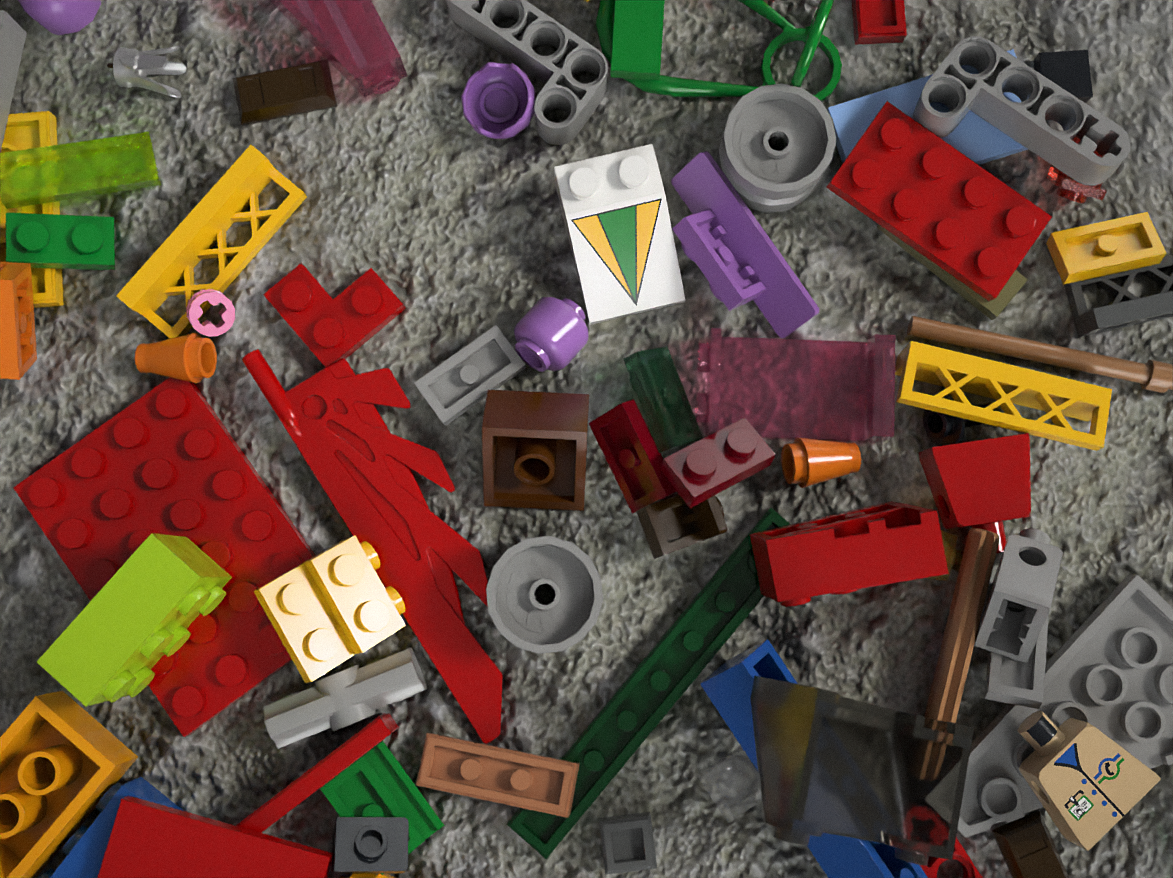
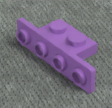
M705 151L696 155L671 180L673 187L692 212V215L684 217L672 230L681 241L684 253L698 265L709 281V286L714 296L723 302L729 311L753 300L780 338H785L819 313V307L710 153Z

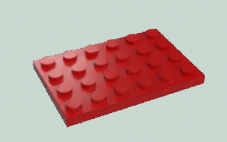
M169 377L13 487L90 601L151 533L189 538L232 577L222 588L226 595L221 603L208 615L203 616L199 614L189 625L187 630L191 632V635L183 646L169 657L164 654L151 668L155 676L148 686L183 737L194 733L292 661L253 591L316 555L193 382Z

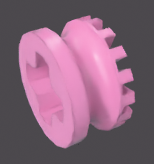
M202 289L194 293L192 298L188 300L186 307L187 318L193 328L200 334L209 337L219 336L226 333L232 327L235 320V308L232 302L220 291ZM208 301L213 306L220 302L222 303L223 308L219 311V316L222 320L218 324H213L209 320L202 323L198 321V318L203 314L200 308L203 302Z

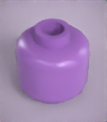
M542 297L514 328L517 341L515 350L527 365L539 372H544L547 369L550 371L562 370L588 341V328L584 322V311L570 299L564 298L559 300L554 297Z

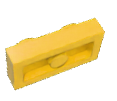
M1148 212L1052 232L1046 242L1063 285L1160 264L1167 254Z

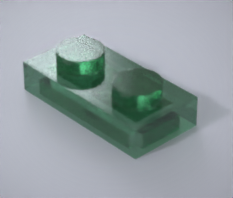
M668 346L637 351L624 358L631 386L638 396L648 422V429L655 440L659 453L685 447L703 439Z

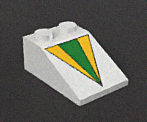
M653 144L555 166V187L589 324L592 325L684 303L686 299L670 216Z

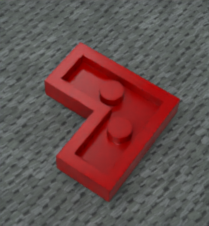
M300 263L263 294L325 367L342 358L347 359L406 309L403 303L372 268L333 299L308 269Z

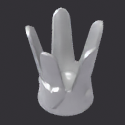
M179 46L147 51L120 47L115 53L113 63L107 64L108 68H113L115 81L120 87H142L171 97L181 98L179 90L147 78L148 75L184 74L187 67L183 63L168 61L165 56H154L176 52Z

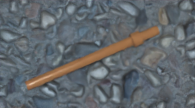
M911 316L908 324L907 335L1136 382L1140 383L1141 388L1160 393H1165L1168 389L1173 390V365L1169 363L1148 360L1144 364L917 316Z

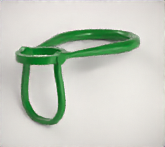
M600 0L595 25L602 53L611 64L615 0ZM738 0L783 30L779 36L771 41L764 52L760 71L763 81L762 86L776 84L770 69L771 58L776 50L786 43L803 41L805 43L788 85L801 87L818 46L829 58L832 71L826 88L813 96L821 102L828 99L840 80L842 68L837 48L828 37L823 35L834 0H820L811 25L805 28H796L764 0ZM660 75L659 81L622 78L646 93L671 97H743L758 88L756 86Z

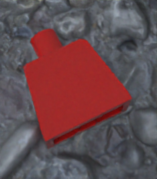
M1029 433L931 447L918 452L944 527L951 529L971 526L972 528L992 531L999 535L1000 540L997 553H1002L1006 544L1003 521L1029 517L1031 513Z

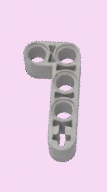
M445 0L450 18L457 25L545 84L539 92L534 105L536 129L539 136L551 145H564L573 140L604 99L607 92L608 63L605 56L597 48L526 0ZM503 18H512L517 21L510 28H500L495 25ZM541 45H552L557 51L549 56H541L535 52V49ZM589 71L598 78L594 82L585 84L576 81L574 76L580 72ZM554 109L564 110L570 115L565 121L560 123H553L545 118L546 114Z
M978 36L965 38L953 48L926 82L913 112V119L939 138H943L954 131L969 110H971L1083 185L1095 186L1106 181L1125 160L1130 151L1129 136L1121 126L990 40ZM961 65H970L977 69L979 73L970 74L964 71ZM1003 93H1013L1020 98L1021 102H1012ZM940 102L946 105L950 112H938L930 106V103ZM1046 120H1053L1059 123L1064 131L1051 129L1047 125ZM1075 137L1080 139L1078 144L1073 141ZM1094 151L1098 152L1103 157L1101 158L1094 153Z

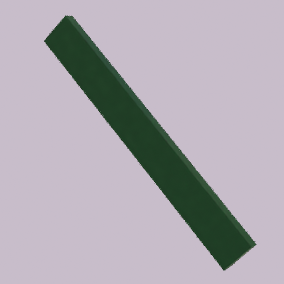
M768 508L560 758L561 760L580 763L570 816L566 818L519 807L508 820L507 825L545 859L548 858L764 597L760 590L750 534L791 525L772 508Z

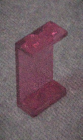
M711 328L706 338V343H698L697 373H705V392H697L695 421L697 423H704V436H709L745 417L762 438L884 442L894 437L895 335L875 334L867 342L721 337V329Z

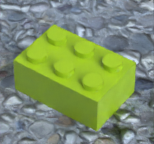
M151 533L38 659L37 663L85 707L106 701L113 703L119 698L128 695L131 698L135 697L154 678L155 673L151 668L164 654L167 657L173 655L188 640L191 632L187 628L199 614L203 616L208 615L221 603L226 595L222 588L232 577L189 538Z

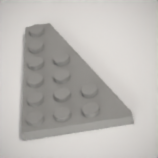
M1129 574L1046 662L1044 699L1040 708L1036 709L1008 703L944 772L942 780L935 782L922 797L964 837L989 830L992 825L1002 821L1011 822L1023 818L1025 813L1042 808L1043 805L1019 770L1021 763L1035 750L1018 732L1021 723L1028 716L1040 710L1057 727L1069 718L1090 723L1150 769L1163 764L1172 765L1173 607L1138 574Z

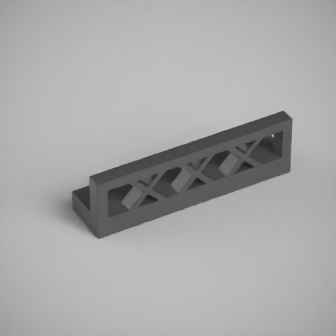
M1173 255L1164 257L1160 264L1064 285L1078 338L1173 317ZM1170 268L1167 275L1159 271L1162 269ZM1139 274H1144L1160 284L1155 295L1143 298L1135 296L1127 291L1134 277ZM1123 278L1120 285L1112 282V280ZM1096 284L1113 295L1107 306L1093 308L1088 311L1082 287Z

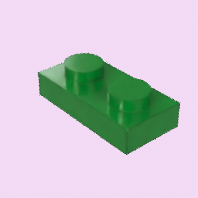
M6 213V262L31 263V268L115 270L114 217Z

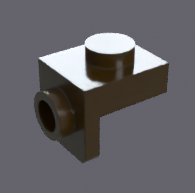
M678 495L636 511L654 559L726 533L728 530L724 520L722 504L715 495L692 508H689L682 497Z

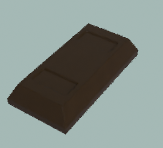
M328 59L232 78L242 126L337 106Z
M1039 810L991 830L1012 878H1069Z

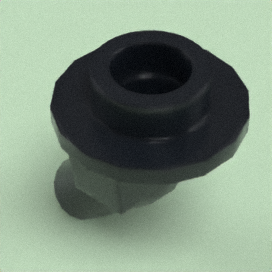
M944 397V399L954 401L952 397ZM993 402L984 403V404H979V405H974V406L981 407V408H985V407L989 406L990 404H992ZM926 409L923 414L925 432L930 440L938 446L956 444L965 440L966 427L984 424Z

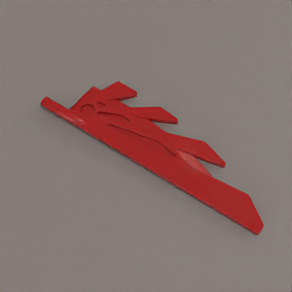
M257 349L248 353L242 358L246 368L352 536L356 535L359 543L363 541L368 542L376 551L380 560V568L375 571L385 588L391 586L400 594L405 604L403 617L484 744L491 742L501 733L503 674L466 626L452 572L453 570L488 607L486 594L488 578L482 555L479 549L429 509L410 468L448 492H454L455 486L439 453L391 434L374 406L375 404L402 409L411 408L409 399L389 368H383L355 375L347 360L342 358L321 369L288 391H285L260 350Z

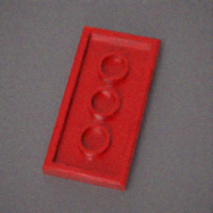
M128 795L121 799L98 878H327L334 853Z

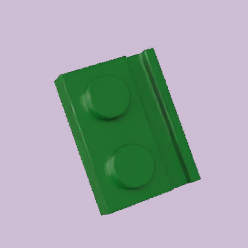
M381 741L320 788L340 817L407 818L409 821L408 854L444 826L384 741Z

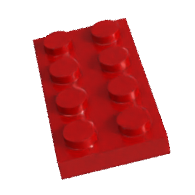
M888 101L879 110L826 186L830 191L987 301L997 298L1052 218L1044 210Z

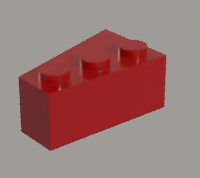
M890 501L750 534L761 594L776 602H780V605L784 607L806 604L811 601L813 596L847 594L861 588L949 574L937 510Z

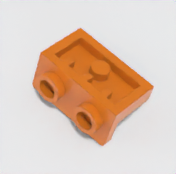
M0 261V379L20 380L37 360L31 263Z

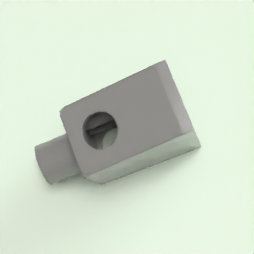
M1027 528L1022 530L1019 535L1013 534L1008 536L992 582L974 646L1024 663L1028 662L1051 608L1063 555L1059 547L1050 545V537L1045 532L1034 528ZM1008 601L1025 605L1026 608L1024 611L1014 612L1007 608Z

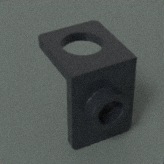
M336 817L332 834L331 853L334 854L331 861L330 878H341L342 874L405 873L408 868V819L405 817Z

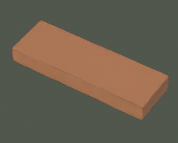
M427 733L416 785L567 818L571 812L580 763L435 733Z

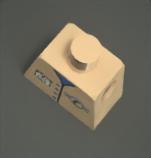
M1040 710L1028 716L1018 728L1019 734L1035 750L1021 763L1019 767L1021 774L1061 834L1068 841L1087 851L1161 780L1154 771L1088 722L1069 718L1057 727Z

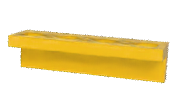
M250 144L121 289L116 297L129 308L144 316L167 337L175 338L186 335L193 327L187 318V312L174 326H171L155 311L169 296L185 295L187 307L188 300L192 298V295L202 289H213L223 293L307 198L306 194L276 170L267 157ZM271 180L289 194L277 209L259 211L258 195ZM250 205V212H244ZM260 220H267V221L260 227ZM251 221L252 238L245 246L227 248L226 231L232 224ZM217 243L218 249H211ZM235 256L228 264V257ZM218 258L219 275L210 284L195 285L194 267L201 259ZM183 280H185V286H178ZM208 301L200 305L203 311L201 317L212 306Z
M910 341L897 356L894 375L901 376L896 400L898 403L1021 433H1029V435L1095 451L1104 447L1112 389L915 341ZM914 380L946 388L934 396L912 391ZM963 392L992 398L996 401L985 408L973 406ZM950 394L954 401L944 399V397ZM1013 404L1042 410L1046 414L1037 420L1023 418ZM1000 406L1004 413L994 411V409ZM1064 416L1087 422L1091 420L1089 433L1073 430ZM1048 419H1051L1054 425L1043 422H1045Z

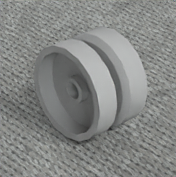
M783 83L760 86L741 97L729 113L716 157L717 164L749 209L765 213L790 210L809 197L832 161L836 144L833 119L823 103L803 88Z
M552 536L527 538L508 548L493 566L486 587L488 613L498 632L516 647L537 654L562 652L582 641L596 624L603 602L601 577L591 558L574 543ZM549 584L554 588L555 599L552 603L549 602L547 605L538 602L539 596L535 592L540 585Z

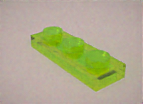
M149 132L0 153V197L6 209L161 185Z

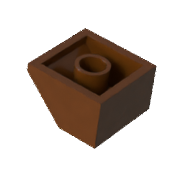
M508 390L487 391L482 423L484 506L584 511L589 394Z

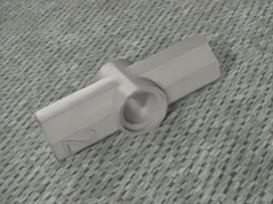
M409 648L359 668V665L340 671L316 681V686L301 692H295L271 702V704L263 707L264 722L270 738L279 749L329 728L335 731L376 714L375 710L391 703H397L427 689L424 674L412 648Z

